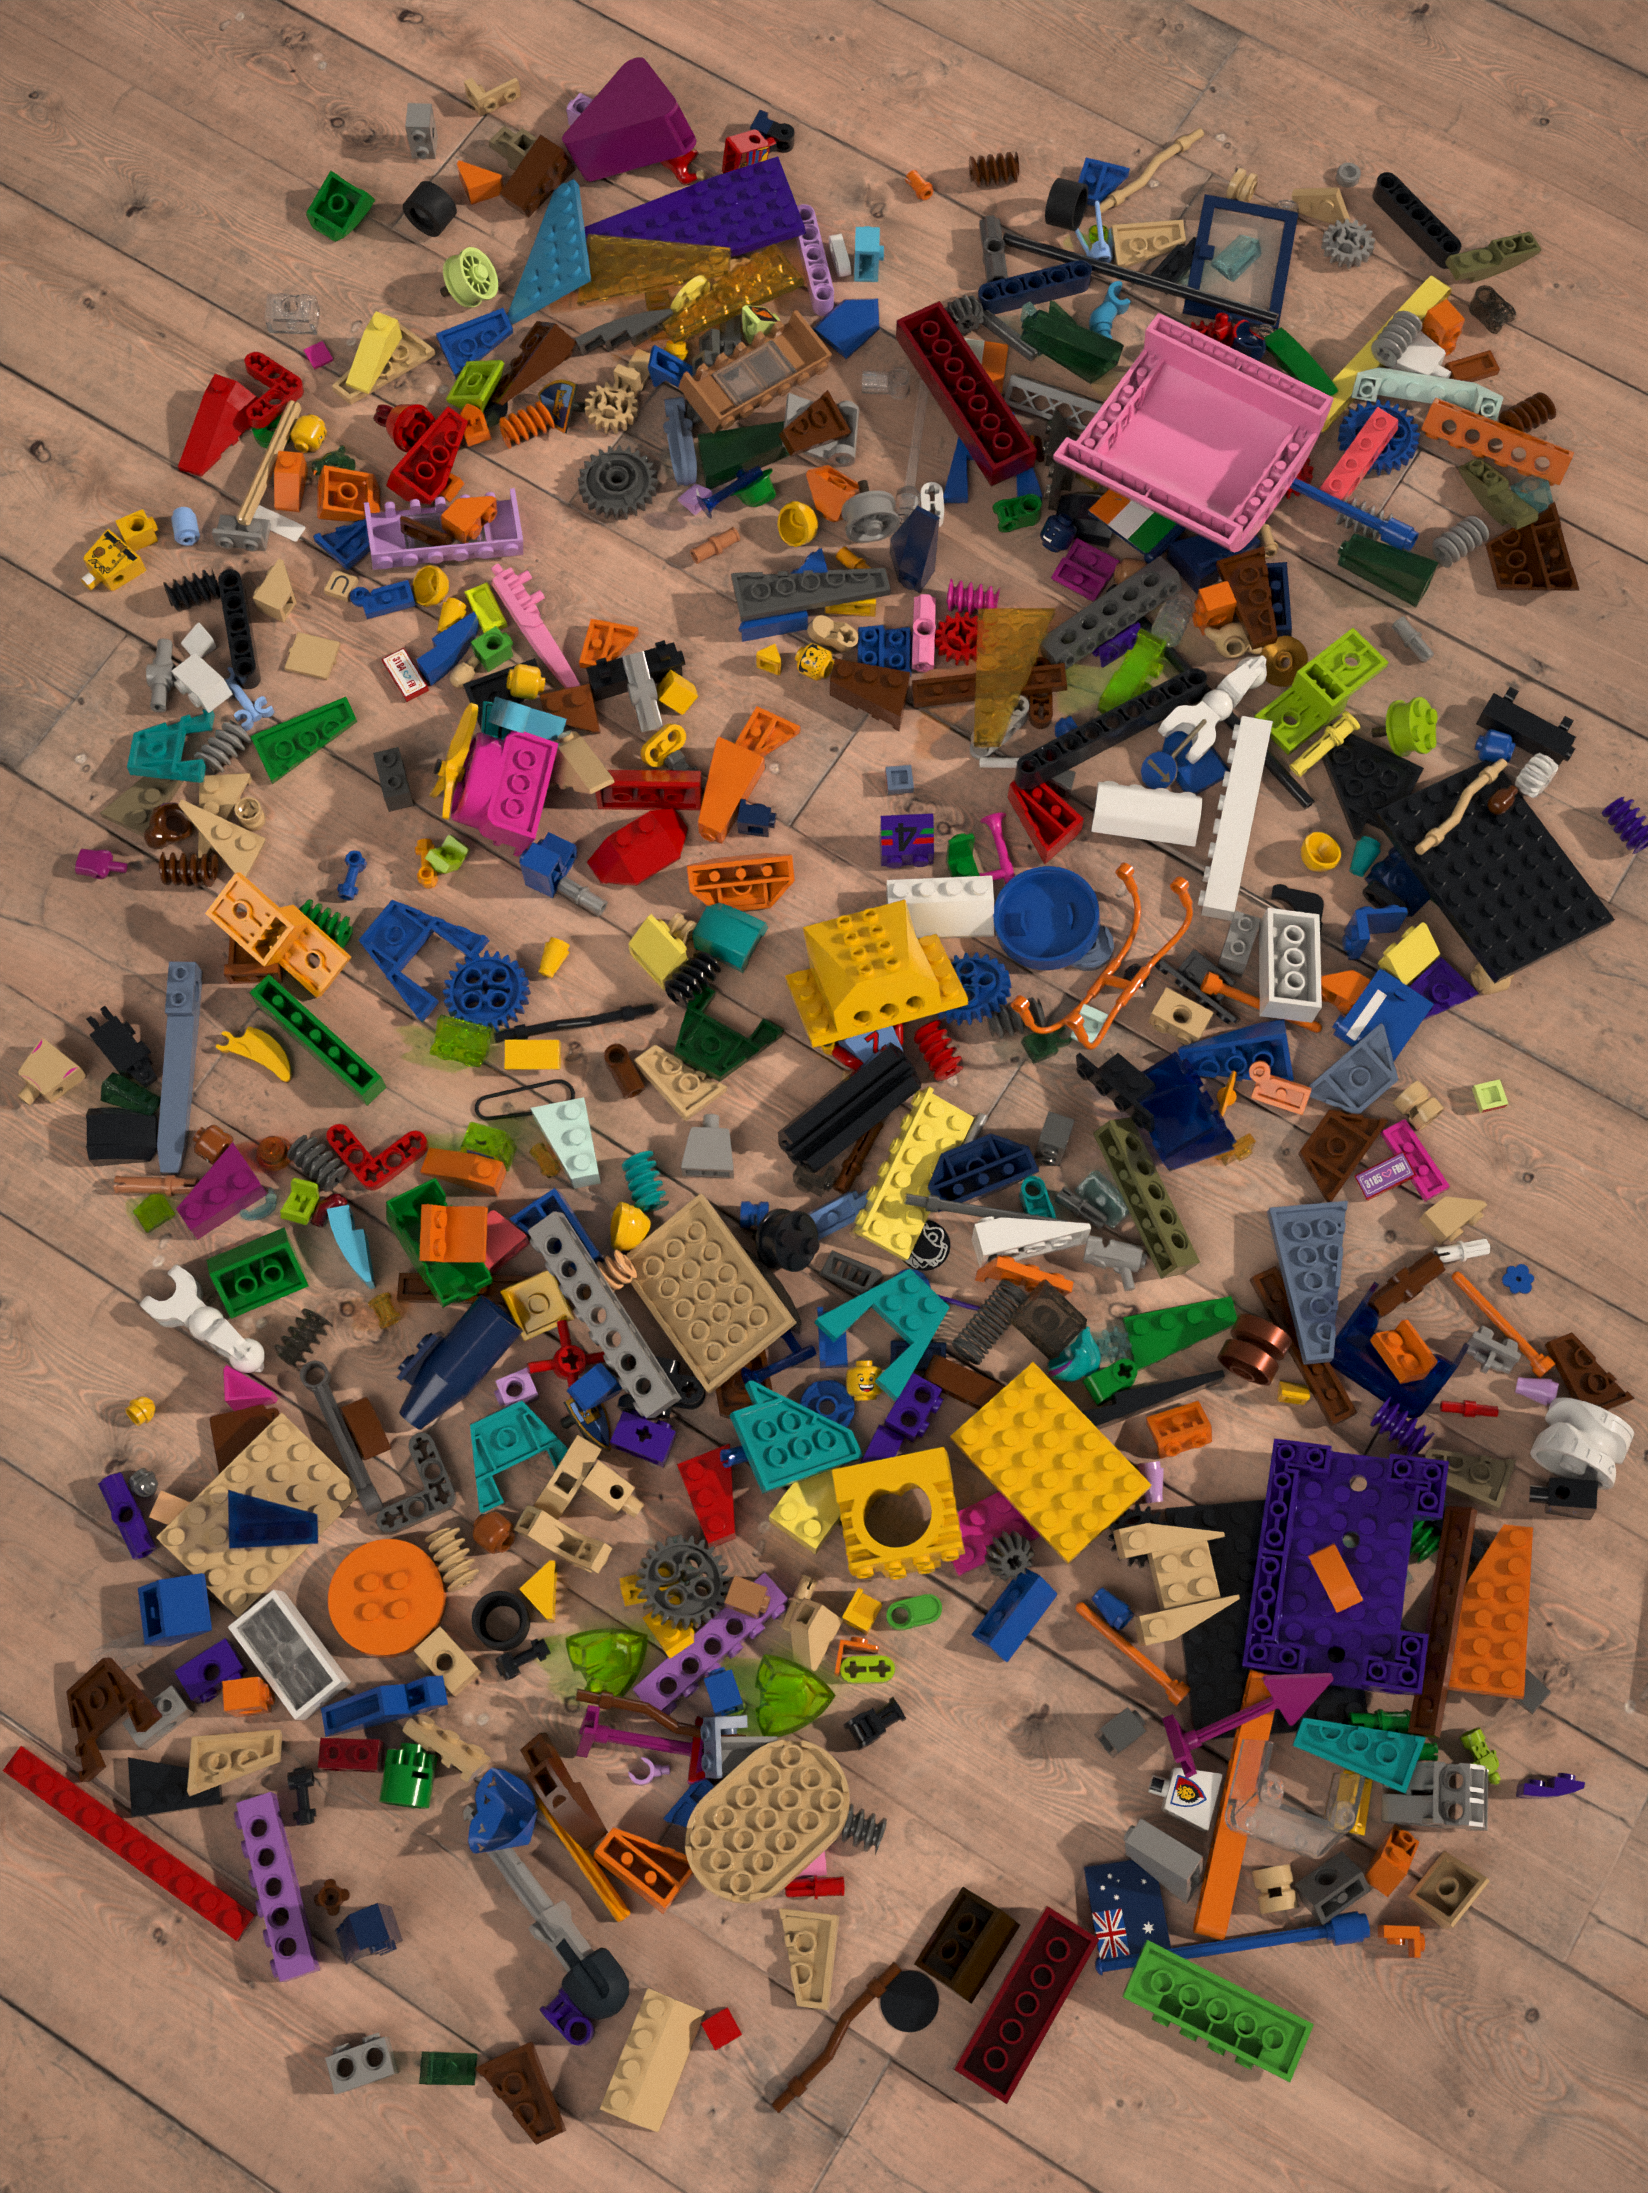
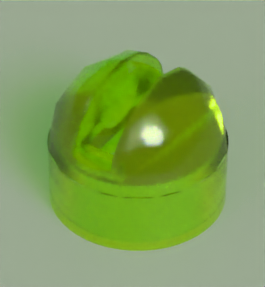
M1097 225L1089 228L1091 244L1099 241ZM1102 225L1104 241L1106 242L1108 238V228Z

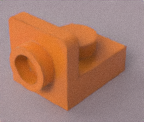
M1378 1925V1938H1387V1944L1405 1945V1939H1408V1957L1421 1958V1952L1425 1950V1937L1423 1933H1420V1926Z

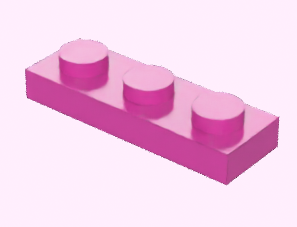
M1406 1119L1381 1132L1380 1135L1393 1155L1402 1151L1405 1152L1417 1177L1410 1181L1424 1202L1449 1189V1184Z

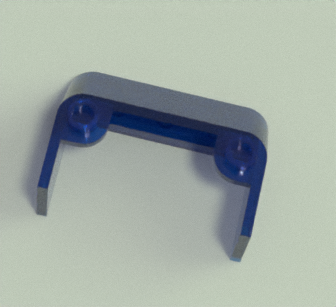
M1374 1281L1335 1337L1334 1358L1329 1363L1334 1369L1384 1403L1391 1396L1389 1406L1398 1402L1400 1404L1398 1412L1401 1413L1407 1410L1409 1412L1407 1418H1418L1425 1412L1458 1368L1470 1345L1465 1342L1452 1361H1449L1442 1355L1433 1354L1438 1362L1424 1379L1400 1384L1370 1341L1379 1324L1377 1312L1366 1305L1379 1285Z

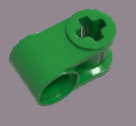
M1035 494L1002 499L992 507L993 512L998 517V529L1003 533L1034 526L1041 519L1042 502L1040 497Z
M1123 1358L1091 1374L1083 1380V1384L1096 1405L1100 1406L1111 1400L1114 1393L1131 1387L1136 1380L1138 1368L1132 1360ZM1120 1369L1124 1372L1130 1371L1128 1379L1125 1376H1119Z

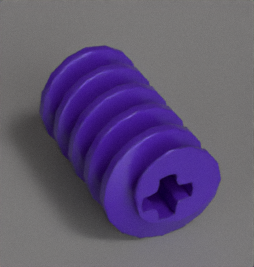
M1620 797L1602 811V816L1609 817L1608 824L1616 825L1614 832L1617 834L1622 833L1620 840L1622 842L1628 841L1626 848L1628 850L1635 849L1632 854H1636L1648 847V825H1642L1647 817L1644 815L1637 818L1636 815L1640 808L1630 809L1634 800L1624 801L1625 797Z
M1390 1396L1373 1415L1370 1426L1374 1427L1381 1424L1379 1434L1382 1435L1389 1431V1442L1398 1438V1450L1405 1446L1408 1447L1405 1456L1418 1454L1435 1433L1432 1432L1425 1436L1424 1433L1427 1428L1425 1425L1415 1428L1418 1419L1414 1417L1407 1421L1409 1413L1407 1410L1398 1414L1400 1404L1397 1402L1389 1406Z

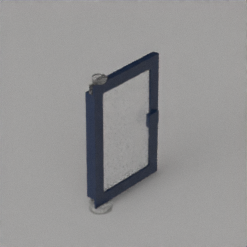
M1205 194L1187 286L1278 313L1275 326L1231 313L1233 317L1231 323L1237 324L1241 320H1247L1250 327L1258 328V334L1262 337H1266L1272 331H1276L1279 328L1299 214L1298 204L1292 200H1280L1276 203L1275 208ZM1186 299L1182 314L1215 320V316L1218 313H1226V311Z

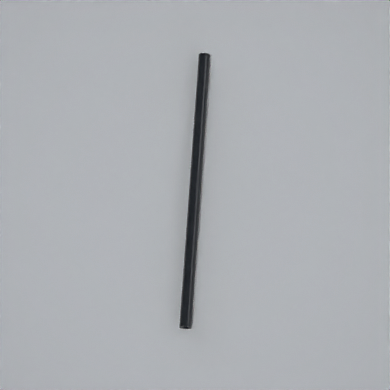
M1005 232L1003 236L1007 246L1063 263L1083 260L1091 265L1093 272L1273 326L1276 325L1278 313Z
M1113 584L1112 586H1110L1107 589L1106 593L1112 590L1117 585ZM1145 616L1134 623H1140L1141 632L1179 673L1192 668ZM1207 683L1205 686L1203 697L1206 693L1212 691V689ZM1233 711L1228 718L1223 720L1232 731L1234 730V725H1240L1241 722ZM1267 749L1264 766L1305 810L1308 809L1315 802L1313 798Z

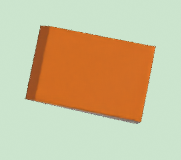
M458 160L459 179L471 205L500 195L499 193L504 188L502 175Z

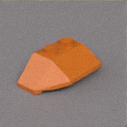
M750 854L712 858L687 865L689 891L691 894L708 906L722 903L740 911L771 908L795 881L792 854Z

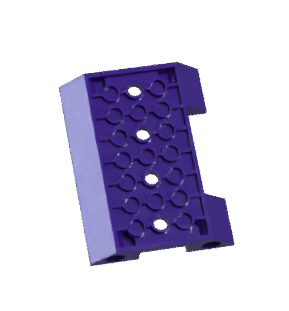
M1274 1438L1242 1666L1271 1675L1331 1673L1334 1679L1329 1685L1391 1695H1422L1429 1634L1401 1630L1413 1523L1416 1521L1441 1520L1443 1518L1449 1461L1390 1454L1389 1459L1334 1452L1332 1446ZM1361 1477L1367 1481V1486L1363 1491H1354L1350 1487L1351 1481L1354 1478ZM1349 1533H1354L1360 1538L1359 1544L1354 1548H1349L1343 1543L1344 1537ZM1333 1543L1336 1545L1363 1598V1601L1338 1613L1308 1555ZM1336 1647L1343 1649L1345 1652L1344 1660L1340 1663L1330 1661L1328 1654L1331 1649Z

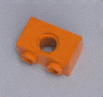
M1445 299L1427 311L1421 332L1445 350V356H1448L1456 348V342L1462 333L1461 329L1465 318Z
M1228 581L1208 586L1198 591L1197 600L1194 602L1195 610L1192 613V620L1196 628L1199 627L1202 636L1206 635L1204 632L1206 627L1220 629L1224 625L1232 623L1237 601Z
M257 1676L222 1681L224 1711L237 1718L271 1713V1705L275 1704V1692L265 1680Z

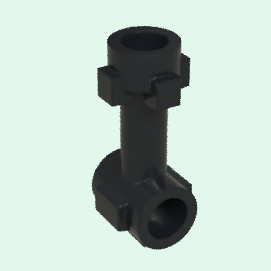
M544 1638L539 1641L538 1639L531 1641L532 1648L514 1657L511 1652H507L496 1658V1668L500 1676H503L505 1681L511 1680L521 1674L518 1667L536 1658L540 1662L546 1660V1656L550 1655L551 1652Z
M295 1768L293 1772L287 1773L289 1789H296L298 1811L293 1812V1820H296L297 1826L315 1823L314 1817H317L315 1808L310 1809L308 1787H312L315 1784L312 1768Z

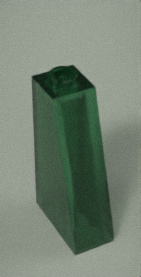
M1040 309L1032 316L1028 315L1021 326L1023 332L1020 340L1090 384L1118 365L1124 347L1118 341Z
M784 421L722 430L715 434L713 432L697 434L706 488L709 490L790 456L786 447L782 446V440L779 436L784 429Z
M1355 533L1349 541H1343L1337 552L1340 555L1337 565L1414 607L1418 606L1427 592L1439 565L1435 560L1400 550Z

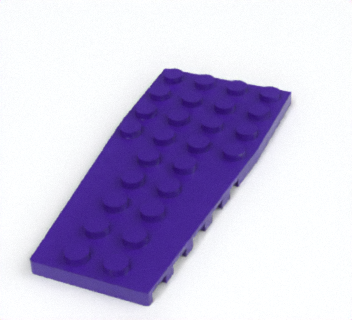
M778 156L697 182L584 227L590 272L597 290L601 289L600 285L615 282L616 285L624 284L623 279L638 276L640 280L647 278V273L659 270L662 271V274L671 272V267L684 264L685 268L695 266V261L707 259L708 263L806 234L804 223Z

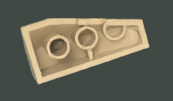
M576 731L563 732L558 735V739L553 741L559 744L548 787L558 784L560 789L573 787L576 792L592 794L615 783L613 777Z

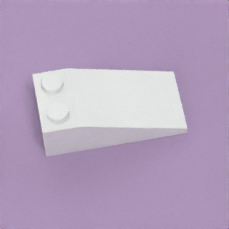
M991 1216L980 1219L974 1225L971 1240L979 1268L1002 1255L1012 1257L1016 1262L1084 1245L1087 1242L1091 1226L1090 1223L1002 1217L994 1219Z

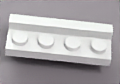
M1114 781L1098 782L1091 832L1195 847L1201 817L1202 798L1191 792L1174 793L1164 788L1153 790L1136 784L1125 786L1119 785Z

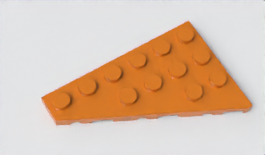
M1504 1524L1465 1584L1448 1690L1523 1700L1533 1540L1532 1527Z

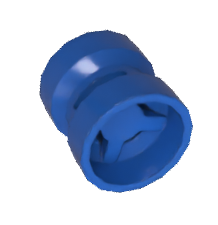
M741 1201L740 1228L758 1227L763 1217L769 1212V1202L760 1201L758 1204H752L750 1201Z

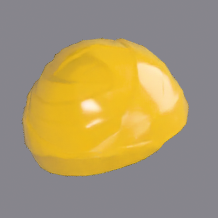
M427 565L417 572L412 587L415 601L422 606L431 607L441 603L448 594L449 580L438 566Z
M1313 832L1303 840L1300 855L1308 869L1321 873L1338 865L1341 858V850L1337 842L1329 835L1322 832Z

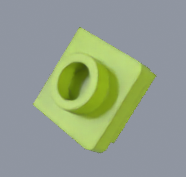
M448 835L441 847L429 850L425 859L431 863V867L434 870L447 874L460 868L470 852V848L455 836Z
M293 1178L291 1181V1193L280 1211L281 1219L307 1225L320 1201L318 1184L309 1180Z

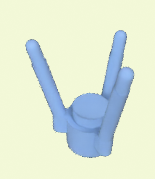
M1095 201L1099 241L1093 243L1090 251L1079 228L1075 233L1087 257L1111 263L1114 259L1111 228L1108 234V244H1106L1103 235L1099 201Z

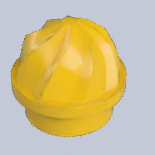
M679 340L666 341L664 350L684 361L688 354L686 342Z
M141 1396L132 1399L129 1402V1406L125 1408V1411L131 1421L140 1426L151 1421L155 1413V1405L151 1399Z

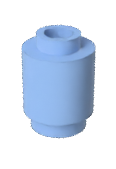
M188 507L175 509L171 517L175 541L184 546L193 545L200 538L196 514Z

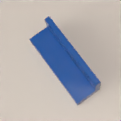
M1025 1568L1026 1575L1019 1573L1016 1580L1012 1579L971 1634L978 1642L991 1648L1005 1662L1010 1660L1057 1596L1054 1589L1039 1574Z

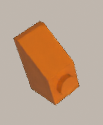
M278 451L274 470L275 510L300 512L308 474V467L303 453Z

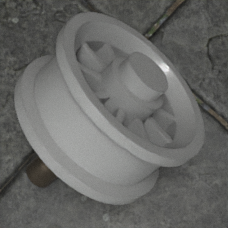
M866 480L859 481L860 494L851 497L841 508L842 517L847 522L845 527L846 535L850 540L858 543L883 540L895 533L900 526L899 516L894 512L896 507L893 495L885 491H870Z

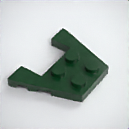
M701 987L702 994H694L695 1001H688L674 1056L720 1082L783 1036L784 1029L763 1018L750 1038L741 1035L704 1014V1011L714 999L716 991L709 987L706 989Z

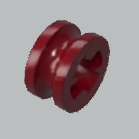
M384 404L378 405L373 417L374 421L378 425L386 427L387 417L393 407Z

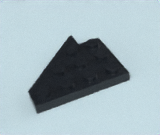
M1352 733L1344 739V743L1341 746L1335 745L1322 757L1352 837L1355 840L1360 836L1366 823L1382 830L1372 817L1377 810L1409 796L1424 769Z

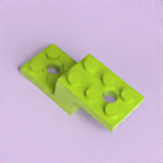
M1351 628L1299 669L1292 686L1258 712L1254 718L1273 721L1270 738L1289 755L1344 711L1349 697L1383 671L1389 662L1354 628ZM1354 658L1358 665L1349 666L1346 664L1345 659ZM1291 716L1297 723L1288 725L1284 722L1283 718Z

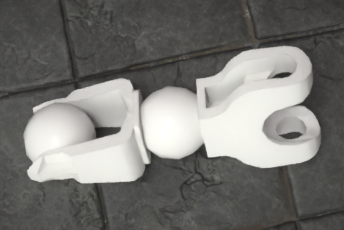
M1261 655L1246 657L1239 661L1235 671L1227 675L1216 689L1206 693L1198 705L1178 706L1162 722L1157 731L1163 737H1168L1176 731H1183L1189 735L1203 719H1206L1207 723L1192 738V747L1185 756L1191 764L1196 763L1208 752L1215 742L1216 724L1230 716L1232 710L1249 689H1255L1264 683L1267 675L1266 658Z
M175 1264L168 1271V1275L176 1283V1291L171 1298L165 1301H158L150 1296H146L139 1305L160 1325L168 1328L185 1326L190 1330L194 1338L206 1341L216 1352L228 1358L231 1366L238 1372H261L265 1368L262 1345L254 1339H244L232 1325L223 1318L219 1310L206 1306L202 1301L203 1290L201 1285L179 1265Z

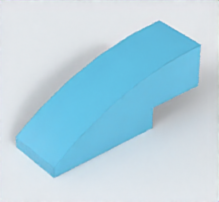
M349 1205L327 1209L334 1237L347 1262L370 1289L376 1288L369 1241L365 1230L355 1229L354 1215Z

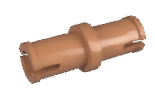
M731 527L717 536L712 535L708 537V541L690 550L692 559L696 564H699L713 555L718 556L722 554L725 548L740 541L739 533L734 527Z

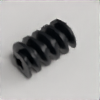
M213 569L211 575L202 570V578H199L195 572L192 573L191 582L186 576H182L181 585L176 579H173L172 588L166 582H163L169 602L178 612L182 611V603L190 609L192 607V600L200 606L201 597L208 603L211 602V594L216 599H221L219 585Z
M697 951L693 954V958L686 961V965H682L679 968V972H675L672 978L665 982V991L668 997L677 1006L686 1009L688 1007L687 1001H695L694 994H702L701 987L705 989L709 987L708 980L712 982L716 980L714 972L720 973V966L708 953Z

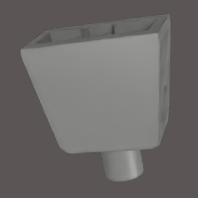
M705 1114L703 1116V1127H691L681 1164L682 1176L734 1179L730 1133L727 1128H719L720 1117L718 1115Z

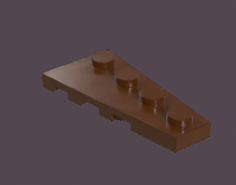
M1263 546L1216 561V568L1222 582H1229L1237 601L1235 612L1252 650L1276 643L1278 637L1274 609L1271 602L1272 596L1268 581V568L1265 561V547Z

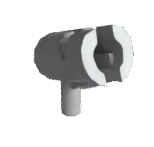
M1089 1235L1083 1262L1102 1269H1106V1267L1113 1268L1116 1273L1121 1274L1124 1291L1134 1290L1135 1285L1132 1272L1138 1273L1139 1268L1144 1269L1146 1264L1147 1252H1142L1143 1246L1111 1239L1108 1246L1104 1247L1102 1237Z

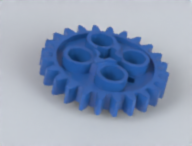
M1377 399L1375 405L1367 401L1365 408L1361 404H1357L1356 411L1349 410L1348 416H1344L1342 424H1340L1337 441L1340 442L1339 450L1345 453L1377 407L1398 419V430L1393 436H1397L1399 439L1391 438L1382 451L1383 454L1379 455L1367 472L1369 475L1374 469L1377 475L1380 476L1383 469L1389 475L1392 467L1400 471L1401 464L1408 465L1409 458L1413 459L1415 450H1417L1419 444L1417 441L1420 433H1417L1418 424H1412L1414 416L1406 417L1407 409L1400 412L1398 411V403L1392 408L1390 407L1389 400L1386 401L1385 405H1381L1380 400Z
M486 950L484 957L480 958L478 955L474 961L465 956V965L457 962L458 971H449L452 980L444 981L446 987L449 988L443 990V994L447 998L444 1000L446 1008H449L448 1013L450 1017L455 1016L456 1024L458 1025L463 1022L464 1030H468L472 1026L474 1033L477 1034L480 1028H483L485 1034L488 1035L490 1028L494 1027V1030L499 1032V1025L503 1024L508 1029V1021L510 1019L518 1022L516 1013H525L522 1005L529 1004V1000L526 997L531 994L529 987H527L529 980L527 977H524L526 975L523 968H519L518 961L511 962L509 955L501 959L499 951H496L494 956L490 957L488 950ZM498 977H506L500 983L495 982ZM472 978H480L476 983H468ZM498 1001H505L503 1006L494 1007ZM479 1002L475 1008H468L470 1003Z
M978 952L974 954L973 958H969L968 953L964 954L963 959H959L957 955L954 956V962H951L968 997V1005L937 1013L938 1019L941 1020L946 1017L948 1024L956 1019L958 1026L962 1024L963 1020H967L968 1025H971L973 1019H977L978 1022L982 1023V1016H987L991 1019V1011L1000 1012V1005H1007L1006 997H1011L1010 989L1012 985L1008 970H1005L1003 963L998 964L997 958L990 960L988 954L982 958H979Z

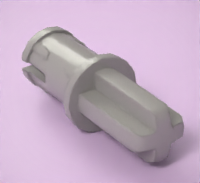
M1404 616L1393 623L1392 629L1405 642L1404 646L1406 648L1410 647L1422 662L1425 663L1433 657L1434 653L1422 640L1421 632H1417Z
M563 877L559 881L557 889L574 899L575 904H582L598 916L606 909L608 902L590 892L589 887H582L568 877Z

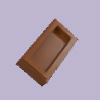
M1491 350L1448 362L1444 367L1451 371L1449 379L1475 382L1498 375L1500 371Z

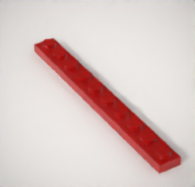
M20 1746L2 1770L235 1941L241 1939L257 1916L24 1746Z

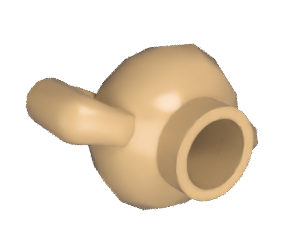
M1228 623L1220 629L1206 627L1204 630L1206 636L1215 642L1218 653L1225 658H1237L1246 652L1255 655L1262 652V647L1252 650L1240 623Z

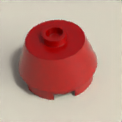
M400 404L389 413L386 420V431L401 451L408 452L435 422V418L423 405Z

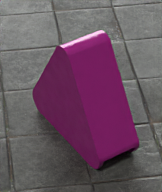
M636 57L624 63L562 136L564 145L584 180L588 182L683 156L690 152L697 142L675 97L643 57Z

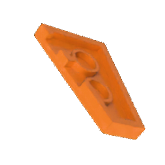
M1004 1255L996 1257L978 1269L975 1281L984 1283L986 1278L999 1280L1000 1282L1001 1280H1008L1016 1286H1025L1027 1292L1058 1299L1071 1293L1074 1283L1065 1279L1059 1273H1046L1041 1271L1038 1266L1032 1264L1023 1265L1015 1262L1012 1257Z

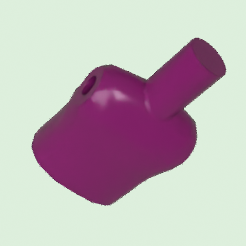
M81 849L77 857L75 872L77 875L102 880L107 877L109 871L126 873L128 865L127 863L113 861V855L108 850Z

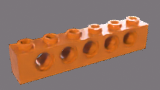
M1435 398L1421 428L1425 435L1431 439L1438 440L1442 438L1447 440L1448 445L1454 448H1467L1472 450L1471 454L1476 457L1485 458L1487 456L1494 459V463L1499 466H1512L1517 468L1518 473L1527 477H1531V475L1541 478L1540 481L1549 486H1554V484L1560 486L1575 453L1439 398ZM1453 420L1457 428L1452 431L1447 430L1444 426V421ZM1469 429L1477 430L1480 438L1476 440L1470 439L1467 436V431ZM1493 438L1500 439L1503 447L1500 449L1493 448L1490 445V440ZM1523 448L1526 451V456L1523 458L1515 457L1513 449ZM1546 457L1550 464L1547 467H1540L1537 465L1536 459Z

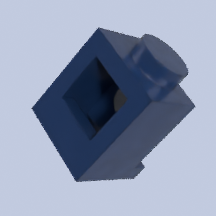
M741 799L737 820L738 833L769 837L770 828L775 829L777 813H772L771 807H766L760 803L748 805L746 804V799Z

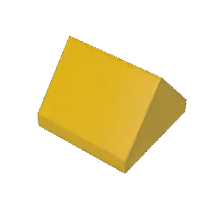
M776 644L758 651L756 654L757 668L780 676L781 658Z

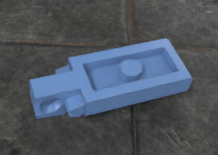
M869 1189L859 1194L856 1190L847 1192L807 1213L816 1224L818 1240L853 1223L858 1212L864 1209L868 1202L866 1195Z

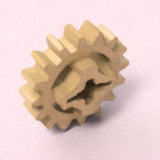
M605 382V388L596 385V393L589 391V398L585 399V415L588 417L589 424L595 423L597 431L603 427L605 434L610 429H613L614 433L618 434V428L626 431L627 423L630 425L634 424V417H638V401L634 398L633 391L628 393L626 385L619 388L618 382H615L614 386L610 387L609 383Z

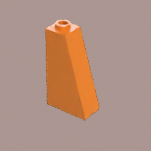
M718 737L716 740L698 819L699 834L707 841H716L720 844L723 843L738 817L741 799L748 800L765 770V757L722 737Z

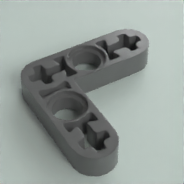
M427 1433L415 1434L409 1440L408 1445L425 1490L385 1507L378 1513L376 1519L377 1526L385 1534L393 1535L450 1510L456 1504L457 1497L435 1442ZM418 1441L429 1442V1445L426 1446L429 1457H432L434 1454L436 1457L425 1460L421 1451L415 1450L419 1446ZM432 1464L438 1465L440 1467L439 1476L435 1479L426 1478V1468ZM446 1480V1483L441 1484L445 1494L450 1493L446 1504H442L441 1501L436 1502V1499L439 1498L438 1490L436 1487L430 1490V1486L439 1485ZM417 1501L423 1503L425 1509L422 1515L414 1517L409 1514V1507L412 1503ZM403 1507V1512L408 1519L407 1522H404L401 1517L394 1521L395 1526L392 1528L387 1524L383 1525L387 1520L386 1516L388 1514H391L392 1517L402 1515L398 1509Z

